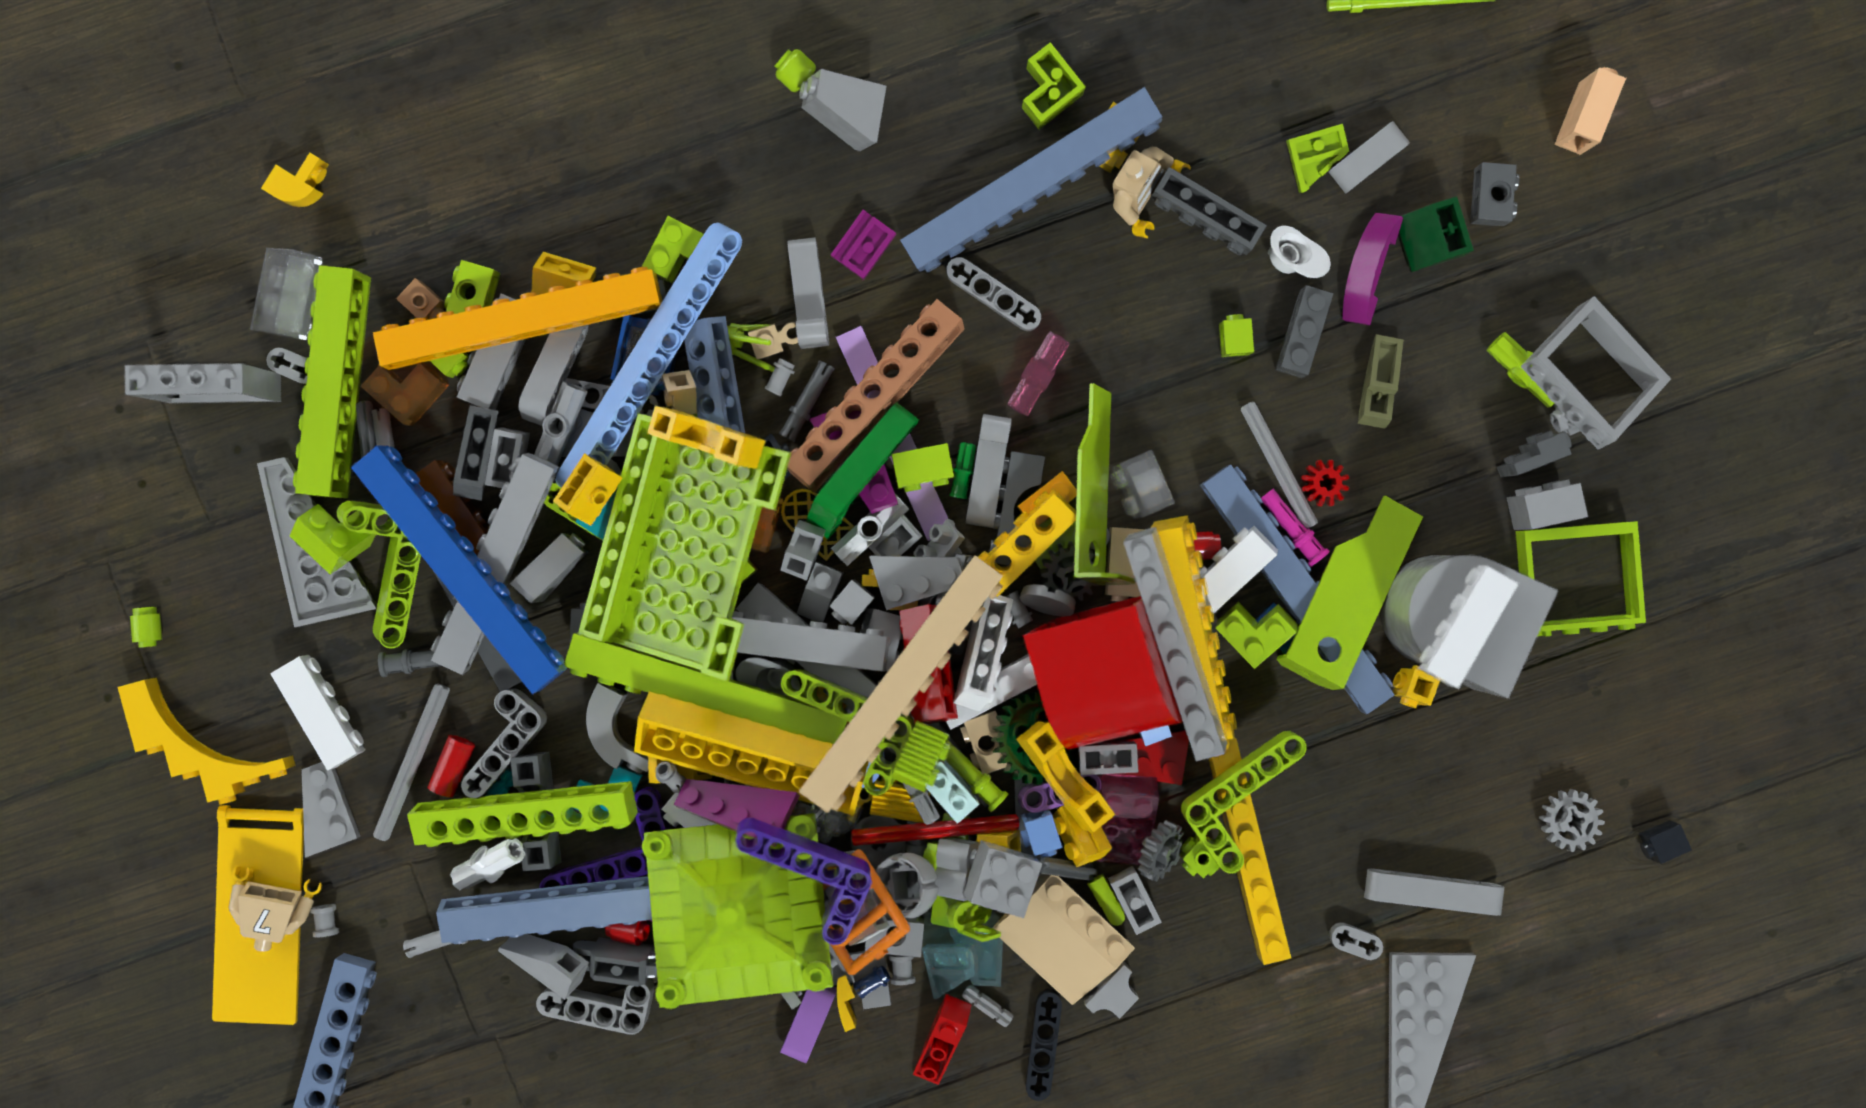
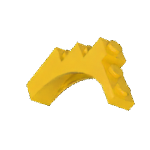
M157 678L117 687L135 752L146 750L149 755L164 751L171 777L182 775L183 780L200 775L207 802L218 800L219 805L235 801L237 800L236 794L245 792L244 786L261 782L260 776L269 774L270 779L287 775L286 769L296 766L293 755L267 763L250 762L225 756L208 748L190 735L176 720L163 698Z

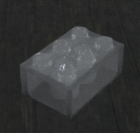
M1152 450L1112 467L1114 473L1110 474L1113 485L1116 490L1121 488L1125 498L1121 500L1122 506L1126 514L1132 515L1133 519L1147 516L1175 504Z

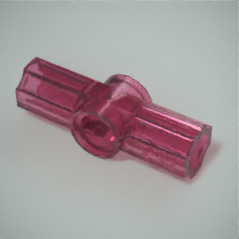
M1049 331L1035 357L1032 356L1020 377L1022 380L1007 404L1009 407L1028 417L1042 391L1045 392L1057 370L1055 368L1067 351L1069 342Z

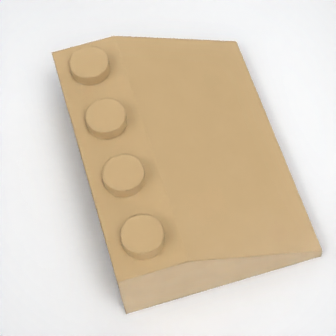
M1040 874L1038 876L1024 918L1005 913L992 927L1001 932V937H999L1072 1005L1114 972L1135 949L1059 876Z

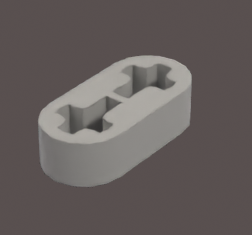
M274 348L269 352L266 360L268 367L272 371L296 382L307 384V376L305 377L304 373L297 371L299 366L305 368L306 357L284 348ZM284 356L285 360L291 362L290 367L285 365L279 366L276 358Z
M1337 923L1329 931L1330 941L1339 950L1367 960L1377 959L1383 952L1382 941L1371 932L1346 923ZM1346 930V934L1353 938V941L1343 939L1340 943V940L1336 937L1337 933H1343ZM1372 939L1375 949H1369L1366 953V949L1359 945V941L1369 943Z

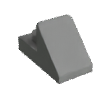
M902 515L869 548L878 556H901L922 535L905 515Z

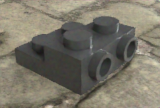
M1552 430L1532 435L1526 438V444L1519 446L1521 454L1517 453L1504 458L1505 464L1498 466L1497 469L1500 477L1514 476L1572 454L1570 450L1571 440L1566 432L1553 434Z

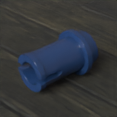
M875 966L872 972L855 981L853 986L856 991L866 985L864 989L857 993L863 999L880 986L886 987L888 985L887 982L891 978L884 966Z

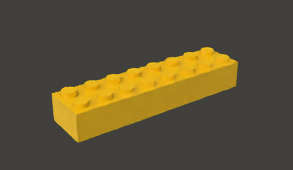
M1188 516L1155 521L1151 528H1157L1227 740L1226 749H1229L1231 739H1234V730H1237L1235 714L1229 712L1228 703H1231L1229 687H1224L1222 676L1226 675L1223 659L1218 660L1217 649H1220L1217 632H1212L1211 622H1214L1213 609L1211 605L1206 606L1205 595H1208V585L1206 578H1201L1199 568L1203 567L1200 550L1195 551L1194 540H1197L1196 528L1194 523H1189Z
M649 691L638 717L634 752L753 787L797 792L800 795L798 800L815 804L800 793L799 790L834 744ZM868 761L860 769L864 775L853 788L849 785L843 792V795L847 798L837 811L854 816L868 768Z

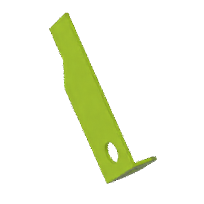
M1383 496L1367 532L1335 547L1287 654L1278 655L1277 657L1280 665L1321 687L1331 690L1344 689L1423 516L1391 498ZM1331 637L1340 646V655L1334 662H1326L1318 654V645L1323 638Z

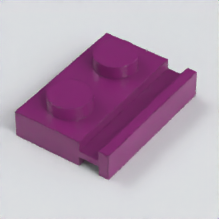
M863 209L831 253V257L864 280L895 238L896 232Z

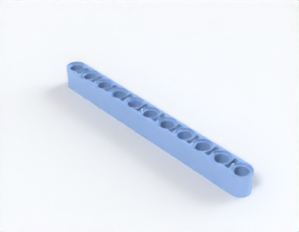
M714 223L708 227L558 470L556 483L559 487L562 488L584 453L607 466L739 252L742 238L738 232L721 223Z

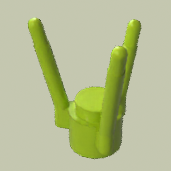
M731 323L730 326H727L732 355L771 372L774 371L775 367L736 349L742 348L743 342L771 345V341L768 339L745 336L743 332L756 330L768 325H739Z

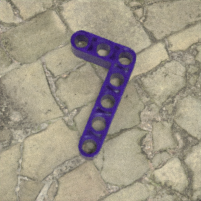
M645 787L634 795L638 810L635 818L643 842L644 833L650 832L648 823L651 821L657 822L661 827V831L671 829L669 822L663 818L666 812L662 810L664 805L659 791L653 787ZM642 794H647L652 798L653 805L651 808L644 807L641 804L640 797ZM642 846L554 871L542 880L539 888L549 887L550 880L558 881L560 886L580 884L576 880L577 872L586 874L588 878L587 883L636 878L648 874L647 859L643 853ZM631 856H636L641 860L642 867L640 869L631 867L629 863ZM604 864H609L614 868V876L609 877L604 874L602 870Z
M745 818L740 821L736 831V845L740 851L836 887L822 917V934L825 941L829 944L838 945L843 943L847 939L871 887L872 881L869 864L861 858L758 819ZM746 832H753L756 834V837L746 839L742 835ZM775 842H779L784 845L781 849H773L770 847V845ZM808 853L811 857L803 860L798 858L797 855ZM828 863L838 865L837 868L832 870L824 867ZM856 873L865 875L859 880L851 878ZM846 898L853 900L848 905L840 903L841 900ZM832 924L841 925L839 929L829 928Z

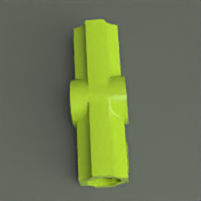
M1506 332L1502 333L1490 344L1486 351L1508 370L1507 374L1514 383L1524 389L1527 388L1547 408L1554 405L1555 403L1548 398L1547 394L1521 368V365L1533 353L1530 351L1526 352Z

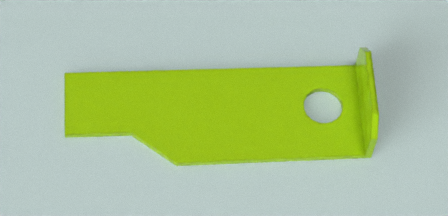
M1093 383L1090 384L1088 427L1078 448L1074 577L1098 585L1135 584L1136 579L1122 574L1105 573L1111 393ZM1091 542H1093L1095 547V561L1093 565L1089 559Z

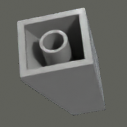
M823 69L810 76L806 82L803 81L799 96L803 99L802 108L855 150L862 151L877 143L886 92L885 85Z

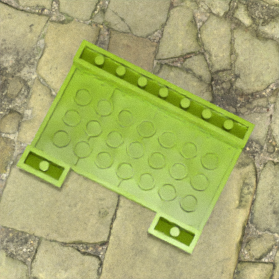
M638 413L621 473L622 480L618 484L578 634L601 642L620 644L702 670L701 673L729 681L744 624L733 619L732 616L762 507L776 510L791 453L763 446L757 469L737 466L714 458V455L708 452L647 434L652 417Z

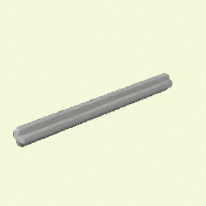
M435 684L373 833L376 839L386 841L390 838L450 689L445 685Z

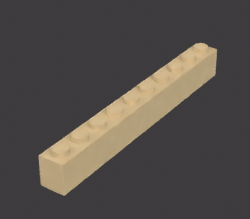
M974 556L799 790L800 793L827 813L831 808L834 811L839 809L847 798L843 795V792L849 785L854 788L864 775L860 769L866 761L871 764L882 750L878 747L884 737L890 740L899 728V725L895 723L902 713L907 716L917 702L913 700L914 696L919 690L924 693L933 682L934 678L930 676L936 667L940 669L944 667L952 656L948 653L954 643L958 646L962 643L969 633L965 630L966 626L971 620L976 623L986 610L982 606L988 597L993 600L1003 587L999 583L1003 577L1000 573L978 557Z

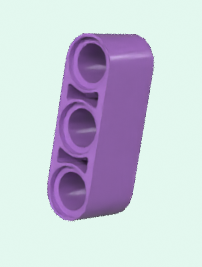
M1096 774L1081 775L1083 778L1089 776L1092 781L1091 786L1100 792L1101 780ZM1043 781L1041 785L1031 784L1023 787L1018 794L1020 806L1033 813L1064 805L1060 799L1054 797V790L1048 783H1043ZM1036 791L1039 796L1037 804L1028 806L1026 802L1027 795Z
M836 987L825 988L821 991L806 990L780 1053L807 1063L837 992Z

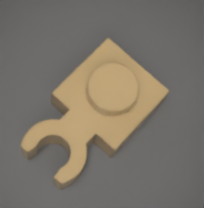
M795 322L785 324L782 330L777 331L775 323L749 331L748 335L751 337L771 341V345L751 343L756 359L783 352L781 343H798L797 337L790 338L787 335V331L790 328L796 327Z

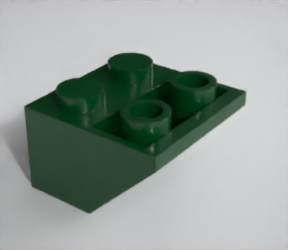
M1457 196L1430 204L1402 216L1403 221L1399 230V237L1410 272L1457 259L1474 251Z

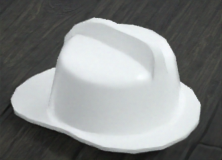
M1279 226L1272 232L1270 237L1271 247L1268 250V254L1273 266L1277 270L1287 274L1298 272L1310 278L1322 277L1329 271L1331 266L1330 257L1317 243L1289 226Z

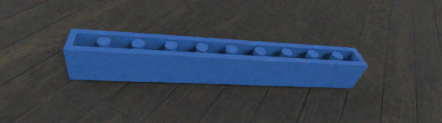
M388 445L375 446L351 467L352 470L529 691L534 694L545 688L567 669L563 664L564 659L557 650L550 648L545 641L546 636L538 627H533L527 619L528 614L525 609L513 602L509 597L510 591L502 582H497L491 574L492 569L489 564L477 557L473 552L474 547L466 537H461L455 529L456 524L447 514H443L437 507L438 502L431 493L424 491L419 484V477L412 470L407 469L401 462L402 457L400 453Z

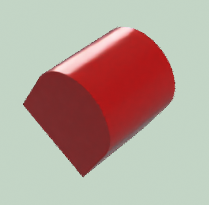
M1141 596L1077 612L1071 616L1051 619L1023 635L1048 720L1056 737L1065 748L1082 747L1183 721Z

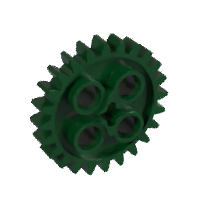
M1031 693L1030 697L1028 694L1020 695V700L1018 698L1010 700L1012 707H1002L1006 715L996 716L1001 725L992 727L994 731L999 733L997 737L991 738V741L999 743V747L995 748L993 753H1001L1002 756L998 759L997 763H1007L1004 772L1011 773L1014 771L1012 779L1020 780L1022 778L1023 784H1030L1032 782L1033 785H1041L1042 781L1043 783L1048 782L1035 764L1031 765L1029 756L1023 748L1017 752L1021 745L1016 740L1015 731L1018 727L1022 735L1038 722L1037 716L1039 713L1042 715L1043 722H1049L1039 693ZM1078 747L1073 749L1065 748L1070 762H1075L1071 751H1078Z

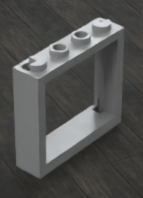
M1595 296L1579 305L1521 365V368L1531 377L1530 379L1547 394L1548 398L1560 408L1568 420L1597 449L1615 442L1671 380ZM1580 323L1643 390L1612 426L1548 359L1551 353Z
M245 364L125 365V395L166 403L281 402V375ZM180 394V398H175L174 395Z

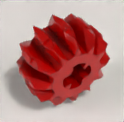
M1317 460L1316 468L1311 465L1306 467L1307 472L1311 476H1301L1302 481L1308 482V485L1301 487L1302 492L1311 491L1306 498L1308 501H1312L1317 497L1316 506H1323L1325 501L1328 506H1334V498L1338 501L1344 499L1340 490H1349V486L1342 484V481L1349 479V475L1340 476L1339 473L1344 467L1338 465L1334 468L1333 460H1328L1325 465L1322 460ZM1324 479L1330 480V485L1326 487L1320 486V481Z

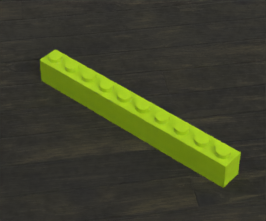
M578 632L573 634L564 663L566 667L571 668V674L580 677H587V674L598 677V682L614 686L615 682L626 685L624 690L635 694H641L642 691L664 694L677 700L691 702L712 710H719L736 717L747 718L753 722L774 726L795 734H802L822 742L835 744L847 723L846 720L803 701L729 679V681L703 674L701 673L702 670L613 642H601L579 635Z

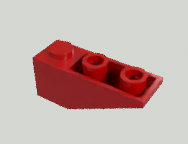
M948 994L945 995L913 1075L939 1085L967 1027L972 1004Z

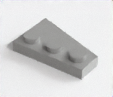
M869 556L886 610L949 591L963 572L960 557Z
M323 762L302 769L305 858L361 837L336 769L333 768L327 771Z

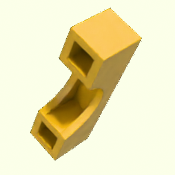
M655 406L647 433L670 442L713 454L714 458L755 469L758 467L765 440L675 409Z
M1036 722L1016 739L1082 830L1094 833L1115 815L1099 791L1089 785L1074 768L1065 752V747L1056 737L1049 722Z

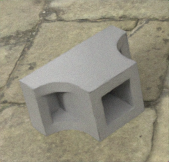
M799 520L785 552L780 571L807 580L815 566L825 529Z
M1123 961L1114 972L1096 985L1083 998L1085 1006L1093 1014L1098 1010L1107 1009L1120 1019L1139 999L1136 991L1128 983L1129 977L1132 974L1130 966Z

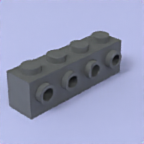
M1170 167L1151 196L1158 208L1166 212L1172 210L1179 215L1178 218L1183 223L1189 226L1197 225L1203 229L1202 233L1215 241L1217 239L1222 240L1228 244L1226 247L1237 255L1242 253L1247 255L1254 248L1267 226Z

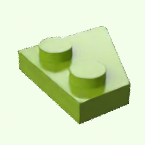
M1343 124L1286 140L1299 193L1306 192L1318 178L1328 172L1331 166L1340 161L1349 152Z

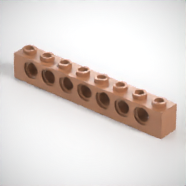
M938 299L932 305H926L921 311L919 319L913 325L910 324L903 330L899 341L894 346L890 345L882 354V359L876 366H870L865 371L863 380L846 392L844 400L840 405L831 408L825 416V421L808 433L805 443L800 448H795L791 451L787 466L788 471L815 493L865 439L896 402L898 403L964 331L962 319ZM929 329H934L937 331L935 335L931 337L923 335L924 332ZM915 349L918 351L913 357L905 356L908 350ZM890 370L899 371L896 377H886ZM872 390L880 391L879 396L871 399L867 397L868 393ZM852 411H861V415L858 418H848ZM835 431L842 432L839 439H829L831 433ZM823 452L821 459L817 461L810 460L813 453Z

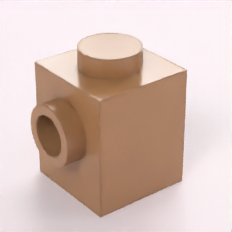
M416 278L396 298L416 318L435 319L437 314L445 312L443 310L445 302L424 282Z

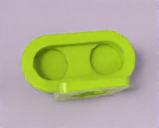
M969 900L958 901L947 909L946 916L952 928L957 929L958 933L981 942L1001 937L1000 931L982 925L989 920L992 909L973 904ZM975 931H977V932H983V933H988V934H979V933H976Z

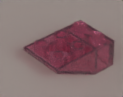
M1101 774V789L1099 793L1115 815L1101 826L1112 849L1103 858L1096 861L1141 865L1138 860L1142 855L1141 849L1144 847L1142 844L1147 836L1150 837L1152 835V830L1155 828L1159 801L1157 777Z

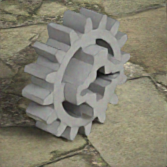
M1569 789L1567 795L1566 792L1560 790L1558 791V799L1550 796L1548 798L1552 804L1550 806H1542L1547 813L1546 815L1539 816L1540 820L1546 822V825L1541 827V831L1550 833L1546 839L1552 843L1556 841V847L1563 849L1566 846V849L1571 852L1575 851L1576 846L1581 850H1586L1585 842L1594 845L1596 843L1593 838L1594 834L1602 835V832L1597 827L1598 825L1605 824V821L1598 819L1603 810L1594 808L1598 801L1593 798L1588 799L1589 794L1582 791L1578 794L1576 790ZM1573 802L1582 804L1585 809H1577ZM1567 831L1571 838H1564L1559 832Z

